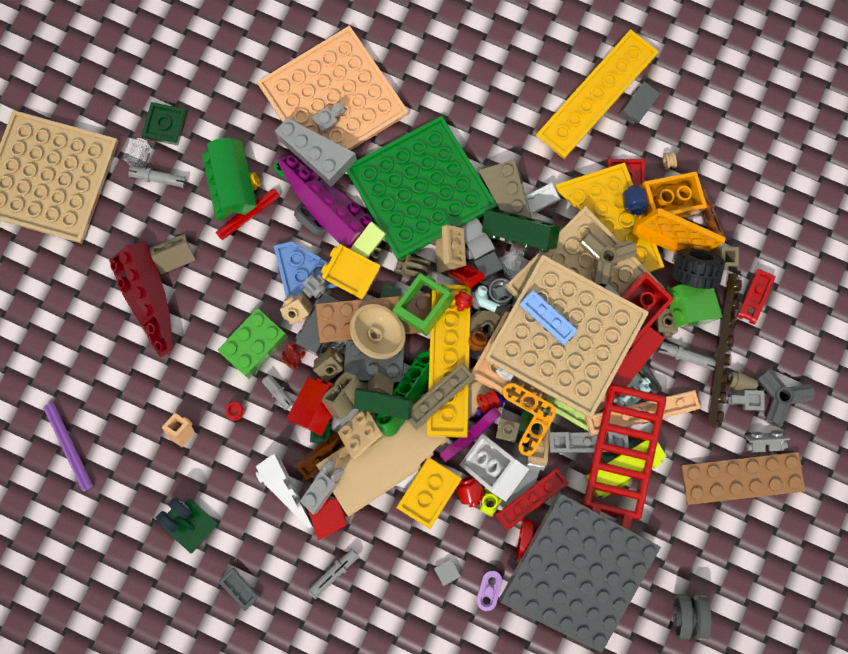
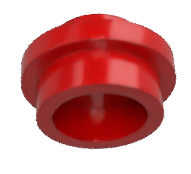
M238 401L230 402L225 408V414L230 420L237 421L244 416L245 408Z

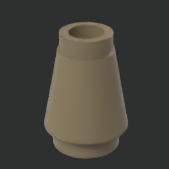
M735 371L729 373L727 386L732 390H756L758 380Z

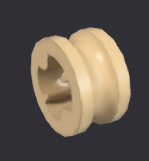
M670 152L669 155L664 153L662 158L665 169L669 170L670 167L676 168L677 160L675 153Z

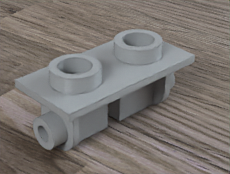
M779 430L764 434L762 432H752L745 435V438L750 442L746 444V448L751 453L766 452V445H768L769 451H784V449L788 448V443L785 440H790L784 432Z

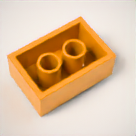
M697 172L645 181L639 186L646 190L649 206L644 211L645 216L660 208L682 218L697 215L707 208Z

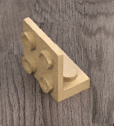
M450 225L442 226V238L436 241L437 273H444L466 266L464 228Z
M361 410L338 431L347 451L354 460L383 434L376 422L377 413Z

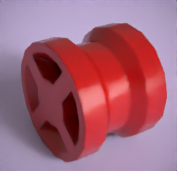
M489 390L487 394H478L476 397L478 407L482 413H487L494 407L496 409L500 407L498 396L494 390Z

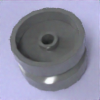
M675 594L673 601V625L675 636L678 640H689L692 634L696 640H708L710 638L711 609L707 595L694 594L692 599H690L688 594Z

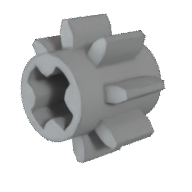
M310 275L303 282L305 287L303 291L309 298L312 296L318 298L326 291L324 287L326 282L320 275L317 277Z

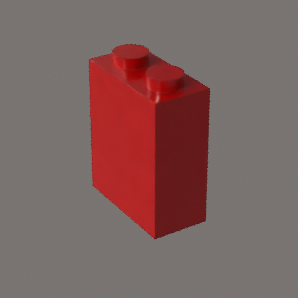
M307 377L286 419L322 436L332 416L322 402V398L335 384L328 381L326 383V381L318 377L315 380Z

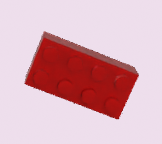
M647 272L638 275L620 295L622 298L649 312L631 347L674 300Z

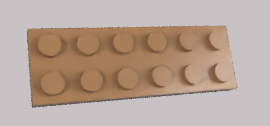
M430 293L416 295L406 310L424 321L431 312ZM402 296L315 304L319 343L353 340L350 334V321L353 314L359 308L369 304H376L392 311ZM400 319L405 335L421 333Z
M799 452L681 466L686 505L806 492Z

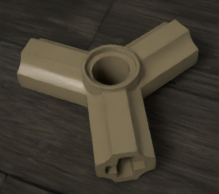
M591 231L579 243L585 251L595 258L596 269L593 282L602 287L607 284L611 286L614 264L616 262L637 255V249L632 240L608 247ZM604 253H607L609 255V261H606L604 259Z

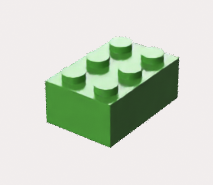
M257 308L217 351L244 376L250 379L286 341L288 336Z

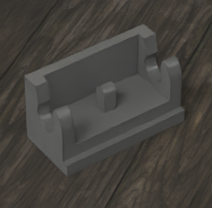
M644 81L636 88L618 115L631 124L639 123L660 93Z

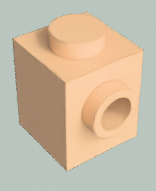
M176 413L162 426L167 437L181 447L195 434L192 422Z

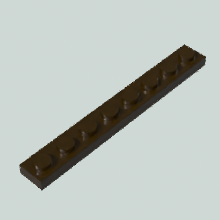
M729 273L708 417V424L719 428V424L723 422L724 412L721 409L722 404L726 402L724 388L729 382L727 366H730L732 361V355L729 352L730 347L734 345L732 330L736 328L737 317H734L735 310L739 309L737 294L742 288V280L739 279L736 273Z

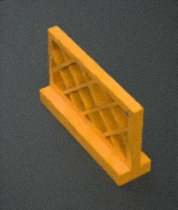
M660 208L645 217L641 215L636 217L632 233L676 254L677 251L687 248L710 251L725 243L726 238Z

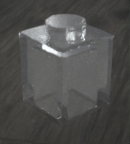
M130 138L123 160L127 165L146 169L152 148L144 139L137 138L135 140Z

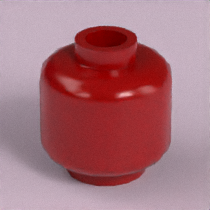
M473 476L461 479L460 484L456 487L460 502L463 505H469V507L480 505V501L485 496L482 484L474 479Z

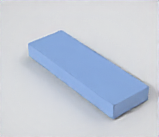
M534 290L519 304L563 346L578 331Z

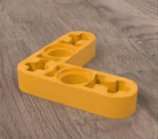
M508 383L502 390L504 398L533 414L518 443L519 451L523 455L530 456L538 448L555 417L556 409L551 403L517 384ZM515 387V392L521 394V391L525 392L521 396L519 403L516 402L518 399L516 396L508 397L507 388ZM532 396L535 400L534 405L529 408L524 406V398ZM539 400L542 402L540 406L543 408L550 407L551 415L544 417L543 411L537 409V413L533 411L537 407ZM535 423L541 424L543 429L538 435L533 434L531 431V427ZM528 433L532 437L538 438L537 442L532 440L530 444L533 447L532 450L523 451V442L527 443L530 439L526 437Z

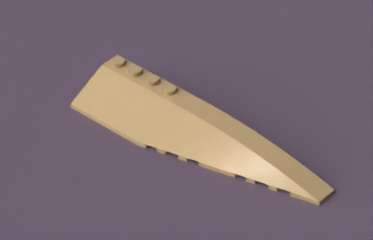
M475 379L468 384V420L478 411L477 395L487 394L489 390H493ZM405 420L394 436L386 437L382 434L357 459L351 458L344 446L316 464L319 471H322L326 463L333 459L336 465L330 472L331 476L338 468L344 469V473L338 481L339 484L333 493L349 517L421 468L420 464L425 459L429 460L434 455L433 451L439 445L443 446L448 441V437L427 436V421L419 429L415 430Z

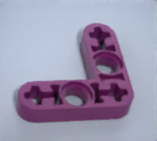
M496 407L491 409L467 432V438L460 437L439 454L445 463L485 432L501 416V413Z

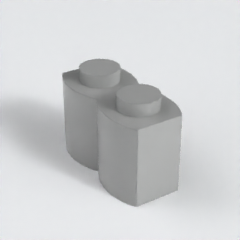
M477 218L460 227L464 228L465 254L469 260L473 259V261H476L495 251L488 235L482 233V225Z

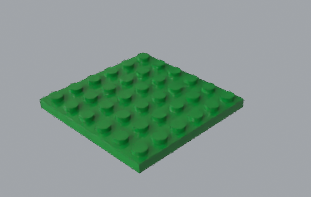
M443 116L362 157L346 171L375 223L387 234L384 238L397 261L441 239L442 226L461 227L483 216L485 210L497 208V204Z

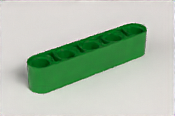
M429 351L422 352L417 356L392 393V395L412 399V406L421 398L429 386ZM378 414L376 422L383 435L391 437L399 431L405 419Z

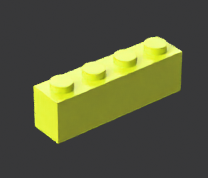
M645 440L632 449L647 453L650 441ZM657 443L653 469L664 463L662 459L667 457L659 443ZM620 455L607 464L643 472L645 460ZM599 470L596 482L622 488L630 483L628 479L631 477ZM589 474L584 476L587 482L589 479ZM594 489L596 497L602 496L605 498L612 494Z

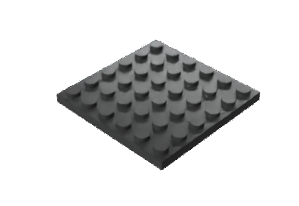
M558 492L498 600L500 603L602 653L661 547Z

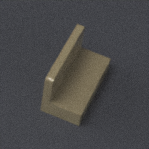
M185 234L150 248L151 257L160 274L195 261Z

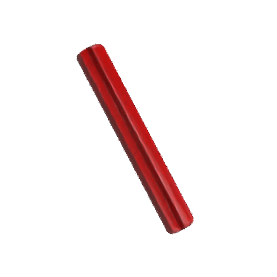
M275 189L270 190L256 201L257 206L246 215L238 214L217 230V236L221 240L227 238L280 197L279 193Z

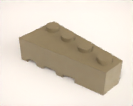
M515 159L478 170L500 210L532 218L519 167Z

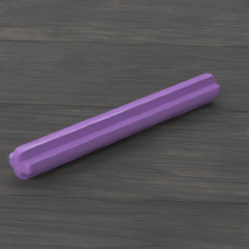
M46 404L43 409L81 489L87 491L93 487V484L55 404Z

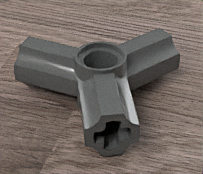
M771 368L757 378L772 400L764 420L768 424L782 427L790 404L814 401L815 393L811 384L786 387ZM780 392L786 395L785 401L780 399Z

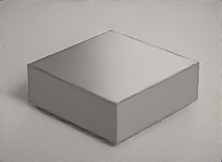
M452 559L434 568L443 586L461 577Z

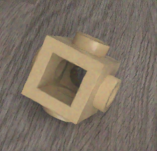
M301 292L294 297L290 295L284 299V304L280 311L283 318L292 325L295 322H303L314 306L304 292Z

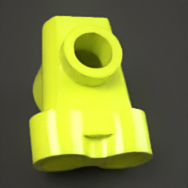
M485 487L484 491L486 493L482 499L480 511L492 517L502 499ZM489 502L494 504L493 507H487L486 505Z

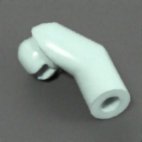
M479 286L475 291L479 306L495 312L498 303L489 300L487 295L488 289L485 286Z

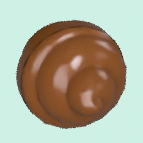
M475 331L470 334L468 343L472 351H479L487 346L488 339L484 333Z

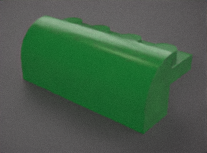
M232 138L213 140L207 144L208 150L202 154L215 218L216 220L223 221L233 212L246 215L257 204L242 141Z

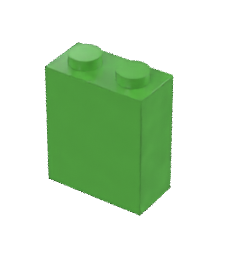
M682 284L667 290L674 298L670 304V309L676 328L711 323L723 318L714 288L701 289Z

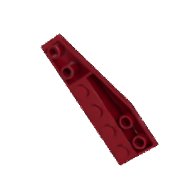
M147 243L127 245L109 260L110 267L114 272L117 285L158 356L163 357L173 350L170 313L163 284Z

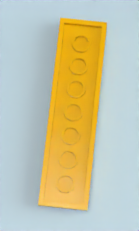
M630 29L541 128L536 137L565 159L652 62L659 51Z
M445 285L451 289L453 298L456 294L458 295L459 291L471 296V288L465 285ZM432 290L431 311L442 297V295ZM453 300L431 330L429 391L461 363L469 370L470 308L458 312L455 300ZM468 385L427 421V436L467 438Z

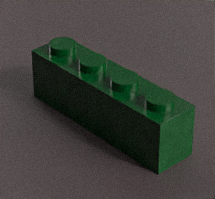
M500 209L485 210L482 233L489 234L490 238L500 239L501 237L508 243L519 242L522 247L532 248L533 246L537 247V251L549 252V250L557 248L561 225Z

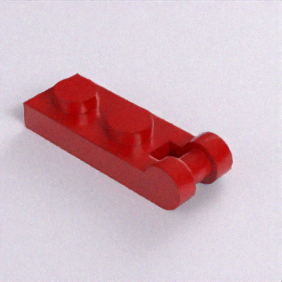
M761 269L756 270L736 315L737 318H744L749 320V323L756 324L776 276ZM748 307L754 309L753 313L747 312Z

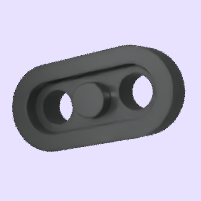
M305 205L297 206L294 212L297 221L308 228L312 234L323 235L326 230L312 216Z

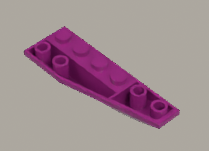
M288 155L278 159L283 173L299 199L318 223L339 244L348 249L351 248L370 222L375 223L372 217L358 203L354 202L335 186L331 187L313 170L294 156Z

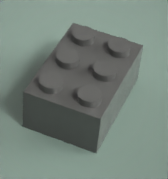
M346 340L344 373L348 372L356 375L360 383H368L378 371L394 381L393 385H398L403 378L405 345L394 357L376 359L363 353L355 345L354 341Z

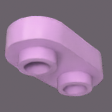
M496 571L486 572L481 581L476 602L483 611H491L497 604L502 586V577ZM494 577L496 579L495 584L490 585L488 579ZM484 597L490 598L489 604L483 603Z

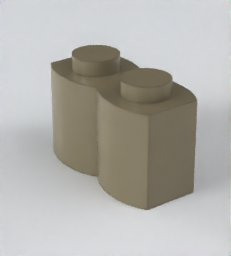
M345 372L337 379L334 387L326 392L322 402L332 416L342 420L348 416L353 408L355 389H364L356 375Z

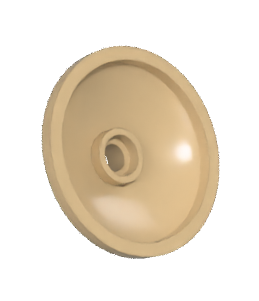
M369 304L362 306L353 314L350 321V334L355 345L363 353L376 359H388L394 357L403 348L405 330L398 316L390 309L381 305Z

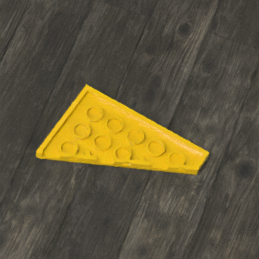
M625 163L555 185L556 191L578 212L586 206L621 243L632 240L637 249V255L634 257L650 273L664 268L656 244L632 234L636 217L639 215H631L624 209L622 194L628 187L633 185Z

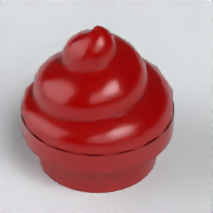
M459 291L458 295L456 294L454 297L457 311L470 308L473 305L472 300L474 297Z

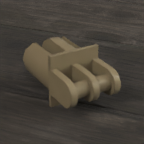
M408 254L407 257L397 261V268L394 269V272L409 278L411 276L417 277L419 273L427 274L429 269L425 266L429 267L431 262L412 257Z

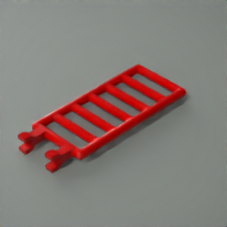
M610 384L583 505L599 514L600 512L621 516V525L630 530L632 519L640 520L642 518L666 405V397L621 385ZM615 393L658 402L656 414L613 404ZM611 412L654 422L652 433L610 424ZM607 431L650 441L647 453L605 443ZM603 450L645 460L643 472L600 462ZM602 470L641 480L639 492L596 482L598 471ZM594 489L636 499L635 511L593 502Z

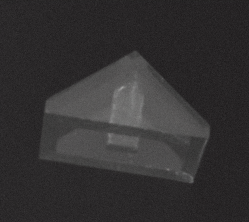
M521 247L499 258L503 267L502 272L508 281H511L518 274L525 254V247Z

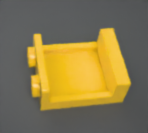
M339 244L338 247L335 246L330 254L332 259L329 264L325 263L321 270L322 278L364 300L381 265Z

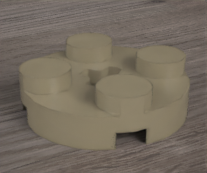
M489 310L476 311L470 318V334L475 331L483 333V326L487 324L488 332H484V334L487 336L488 343L501 317Z

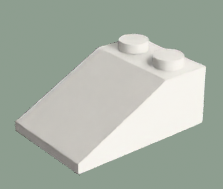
M484 434L479 437L460 463L462 468L490 492L504 501H507L529 471V468Z

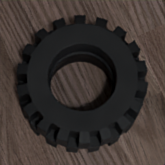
M694 248L681 249L676 254L672 277L682 284L695 288L711 289L719 287L726 262L717 254L706 250Z

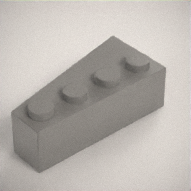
M289 118L275 130L277 139L331 187L357 161L356 154L351 150Z

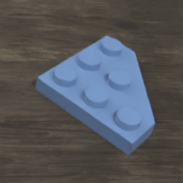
M292 241L274 246L286 298L290 295L294 297L304 292L303 282L310 275L315 277L320 275L322 277L321 270L325 263L328 262L319 256L303 249ZM325 280L326 284L324 287L326 291L340 288Z

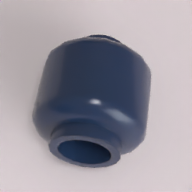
M638 185L628 187L622 194L624 209L631 215L642 214L649 206L646 190Z

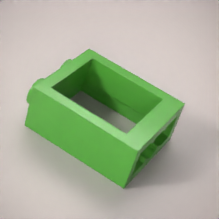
M419 273L392 311L399 319L425 336H428L454 298L451 294V289L443 284L440 286L436 284V280L431 276L427 275L425 277ZM426 285L442 295V297L427 318L422 321L407 311L406 308L422 286Z

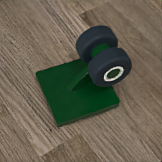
M173 497L168 503L171 510L168 513L161 511L156 516V520L189 553H194L218 526V523L192 499H188L184 503L177 497Z

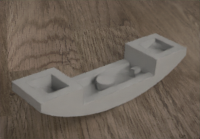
M610 431L607 432L605 443L629 448L628 436ZM550 432V453H594L598 434L590 436L589 432Z

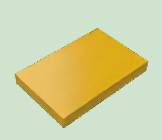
M430 458L425 461L396 508L431 529L462 478Z

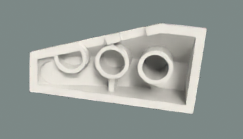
M273 454L257 465L258 471L255 473L260 483L264 482L308 528H313L312 521L304 505L300 502V496L281 458Z

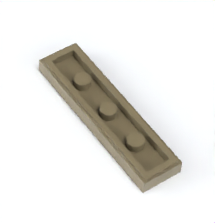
M463 363L458 365L412 406L411 419L407 420L408 423L415 430L419 429L475 379V376Z

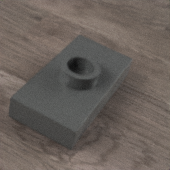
M234 567L218 581L244 611L261 597Z

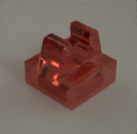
M296 344L285 347L280 357V360L293 371L299 367L305 356V351H302V353L296 351L298 347Z

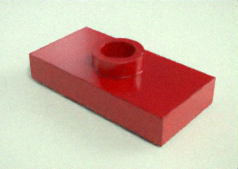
M467 264L447 272L450 278L469 288L485 278L483 272Z

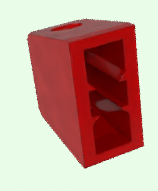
M337 498L327 500L317 514L313 515L308 510L318 540H323L348 525L346 520L348 515Z

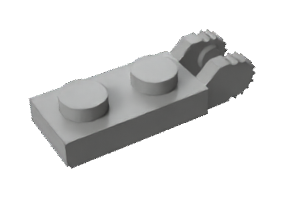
M333 459L326 463L300 500L313 515L320 511L339 484L338 481L344 473V469L340 467L332 476L330 475V472L336 465Z

